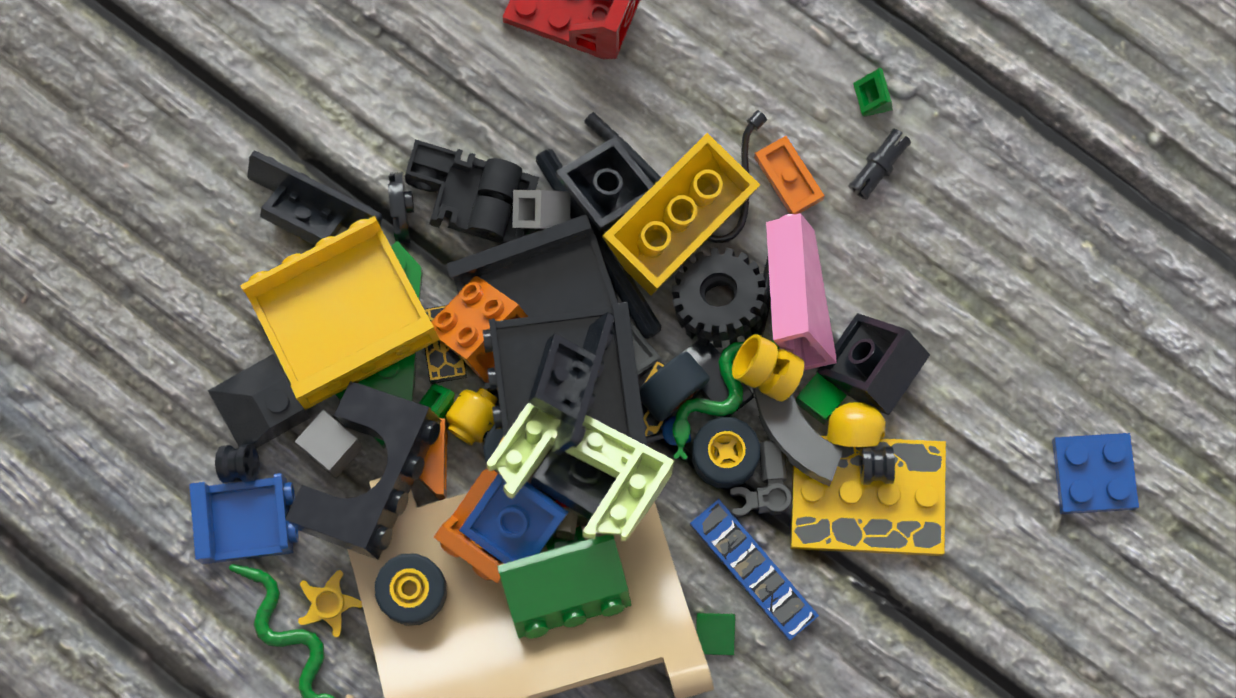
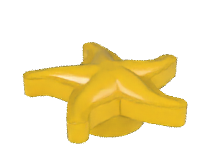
M341 570L336 571L324 588L312 587L305 580L300 582L304 594L312 603L308 613L298 619L300 625L312 624L323 619L332 627L333 636L338 638L341 635L342 613L352 607H363L361 600L342 594L340 580L344 573Z

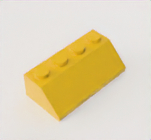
M706 133L603 235V238L625 271L652 296L757 190L760 184L718 142Z

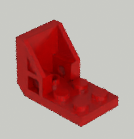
M509 0L502 18L503 23L595 57L617 59L641 0Z

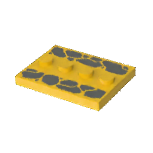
M880 438L879 444L870 448L872 450H881L884 446L893 447L895 457V479L893 484H884L882 481H873L870 485L861 484L859 469L861 447L836 445L844 450L830 487L814 480L793 465L790 549L927 556L944 555L946 441Z

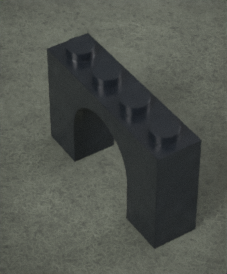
M350 381L334 415L347 428L385 442L388 453L385 472L371 490L353 498H339L301 485L285 520L300 532L379 560L382 551L386 550L391 543L392 529L398 516L405 511L408 505L410 489L414 481L423 472L424 459L429 447L438 439L441 419L430 407Z

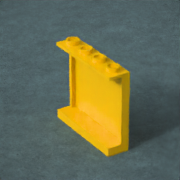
M375 216L370 219H361L354 222L343 233L335 237L328 236L321 239L312 249L302 254H292L285 258L279 266L269 271L257 272L248 279V282L240 285L249 298L291 383L290 387L296 399L305 410L345 390L350 381L358 383L440 340Z

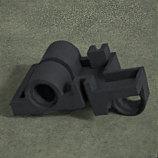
M415 139L405 173V183L423 191H438L429 225L439 228L443 218L448 217L450 218L448 228L500 244L523 237L525 228H512L513 190H536L539 177L524 173L520 166L503 159L489 158L485 161L475 158V154L470 153L467 161L460 160L463 150L457 149L456 152Z

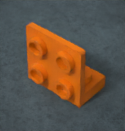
M475 276L437 314L431 323L440 339L439 341L462 357L481 380L489 383L487 368L495 367L493 352L485 353L483 330L490 329L489 319L501 321L525 318L528 315L519 304L480 277Z

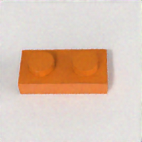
M787 136L780 138L755 153L754 158L789 214L802 213L824 200L825 195Z

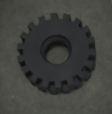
M717 247L710 248V256L704 257L701 251L695 254V263L687 259L682 264L684 273L677 271L674 277L676 285H672V300L681 328L685 327L686 334L691 339L697 335L699 344L707 346L708 340H713L715 348H722V341L729 340L731 344L738 342L737 337L743 336L746 341L752 336V327L757 331L762 326L761 317L766 318L768 297L763 273L760 274L759 266L755 261L749 263L748 255L743 252L740 253L738 258L735 257L734 249L726 248L725 254H719ZM716 286H728L735 293L734 299L729 304L720 307L709 305L705 300V296L711 288Z

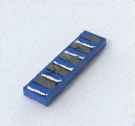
M720 499L690 523L693 530L788 641L792 640L819 616Z

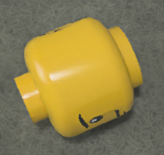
M481 387L477 392L468 389L463 390L446 414V420L450 424L447 428L448 431L471 446L474 442H485L486 435L494 426L492 406H496L498 398Z

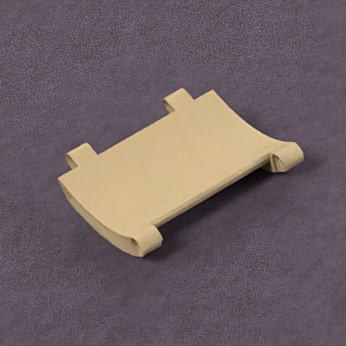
M534 474L531 475L527 482L531 483ZM381 478L369 481L370 488L372 489ZM410 489L408 505L405 511L398 516L392 529L391 543L386 550L382 551L379 560L347 549L373 646L384 698H544L663 663L666 675L670 678L675 698H688L714 690L711 674L687 607L655 502L626 541H621V535L614 534L632 606L626 607L621 613L614 616L599 615L588 618L583 624L576 627L561 626L550 629L545 635L538 638L523 637L518 639L501 580L496 583L492 579L485 580L473 571L471 564L461 557L449 555L441 548L440 542L434 538L441 525L453 515L467 493L417 507ZM541 491L542 493H544L546 496H548L550 499L553 500V497H551V496H549L548 494H546L545 492ZM546 545L541 553L548 551ZM416 553L429 558L440 568L447 582V597L442 610L432 620L421 625L406 626L391 620L380 609L375 598V580L379 570L389 559L400 554Z

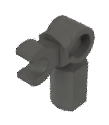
M775 442L760 443L761 478L763 483H767V487L756 488V492H750L744 487H735L730 490V496H741L746 502L743 508L732 509L731 513L734 517H744L751 510H758L759 514L770 513L771 515H779L788 509L792 496L790 490L783 485V482L788 480L786 456Z

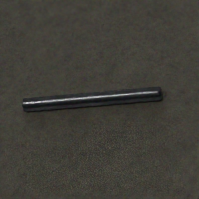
M551 148L540 152L536 156V163L553 191H567L555 175L556 171L563 167L555 152ZM571 196L570 218L574 219L585 215L586 213ZM592 222L614 290L622 302H628L629 314L643 337L648 339L657 335L662 328L660 322L633 278L625 271L604 240L603 235L605 233L599 231Z

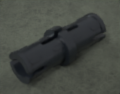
M893 128L875 153L871 152L866 158L868 163L848 185L855 192L865 183L857 196L867 200L882 178L892 173L894 170L893 164L911 144V140L905 136L895 146L903 132Z

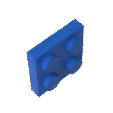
M1130 433L1055 437L1052 440L1060 514L1123 511L1139 508Z
M498 473L459 531L503 563L541 553L569 512L529 482H526L515 497L511 499L503 491V487L507 483Z

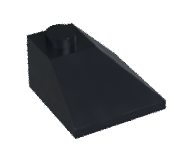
M274 354L208 390L239 447L242 444H253L257 449L310 419L307 411L296 399L290 387L291 383Z

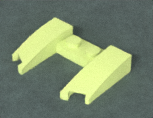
M527 403L487 462V469L489 471L497 469L507 483L504 485L503 491L511 499L515 497L554 446L561 422L556 417ZM586 415L583 423L586 431L582 441L577 447H571L565 452L617 479L583 530L582 536L588 539H595L596 533L621 535V541H626L670 479L674 460Z

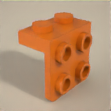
M485 469L481 472L453 515L441 525L434 538L440 542L441 548L449 555L461 557L471 564L473 571L485 580L492 579L498 583L501 578L497 565L504 563L459 531L498 474L495 470L489 471Z

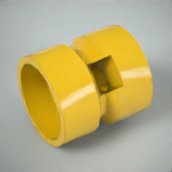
M757 334L750 336L742 344L732 366L734 379L752 388L758 387L761 393L781 402L793 394L800 383L804 371V361L801 357L786 349H778L775 343Z

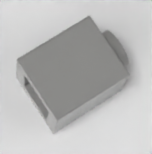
M513 190L512 228L546 229L570 220L571 194L568 191Z

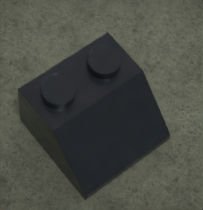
M616 137L562 167L555 173L559 181L599 231H608L654 186Z
M857 313L834 345L837 363L819 367L816 373H819L857 402H864L877 408L880 412L890 415L930 354L908 329Z

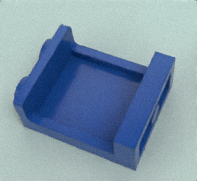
M282 473L274 474V478L248 482L242 481L210 486L205 482L189 484L195 560L201 564L294 553L293 543L299 541L298 529L285 519L290 510L289 505H292L295 500L293 483H287V478Z

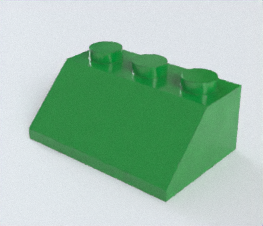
M605 534L595 537V539H588L497 565L518 639L523 637L538 638L545 635L550 629L561 626L576 627L583 624L588 618L599 615L614 616L621 613L626 607L632 606L613 534Z

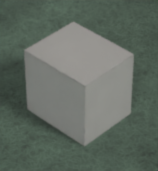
M324 410L320 412L295 441L304 453L335 479L363 449L359 440Z

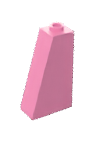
M801 213L787 214L780 217V219L766 222L773 341L780 348L801 357L804 361V371L837 363L815 230Z

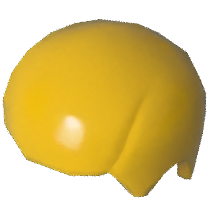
M849 402L839 406L832 412L828 422L827 440L835 445L846 447L877 446L880 442V437H885L886 421L877 408L864 402Z

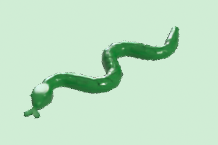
M733 342L724 348L718 361L721 376L729 390V397L725 401L718 402L694 398L686 400L679 406L676 420L672 426L673 436L678 446V451L673 456L674 459H678L679 456L684 460L687 459L683 447L690 435V424L687 420L690 413L697 411L714 416H725L736 412L743 402L744 388L740 381L734 379L732 366L737 352L744 342Z
M231 564L229 566L230 571L256 583H262L266 588V596L256 611L253 624L257 637L268 646L285 647L303 644L310 650V656L299 677L298 689L302 698H335L326 693L317 694L312 689V682L325 659L324 643L317 634L303 628L276 632L269 626L270 617L277 606L280 596L277 581L261 569Z

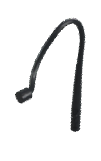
M759 110L747 120L748 125L742 136L741 166L748 173L750 135L753 129L757 131L767 121V117ZM595 112L588 115L584 123L594 130L599 137H602L605 142L616 137L654 185L662 178L618 133L612 130L607 123H604ZM749 198L741 205V214L736 227L729 234L722 236L712 235L708 241L726 243L739 235L748 217Z

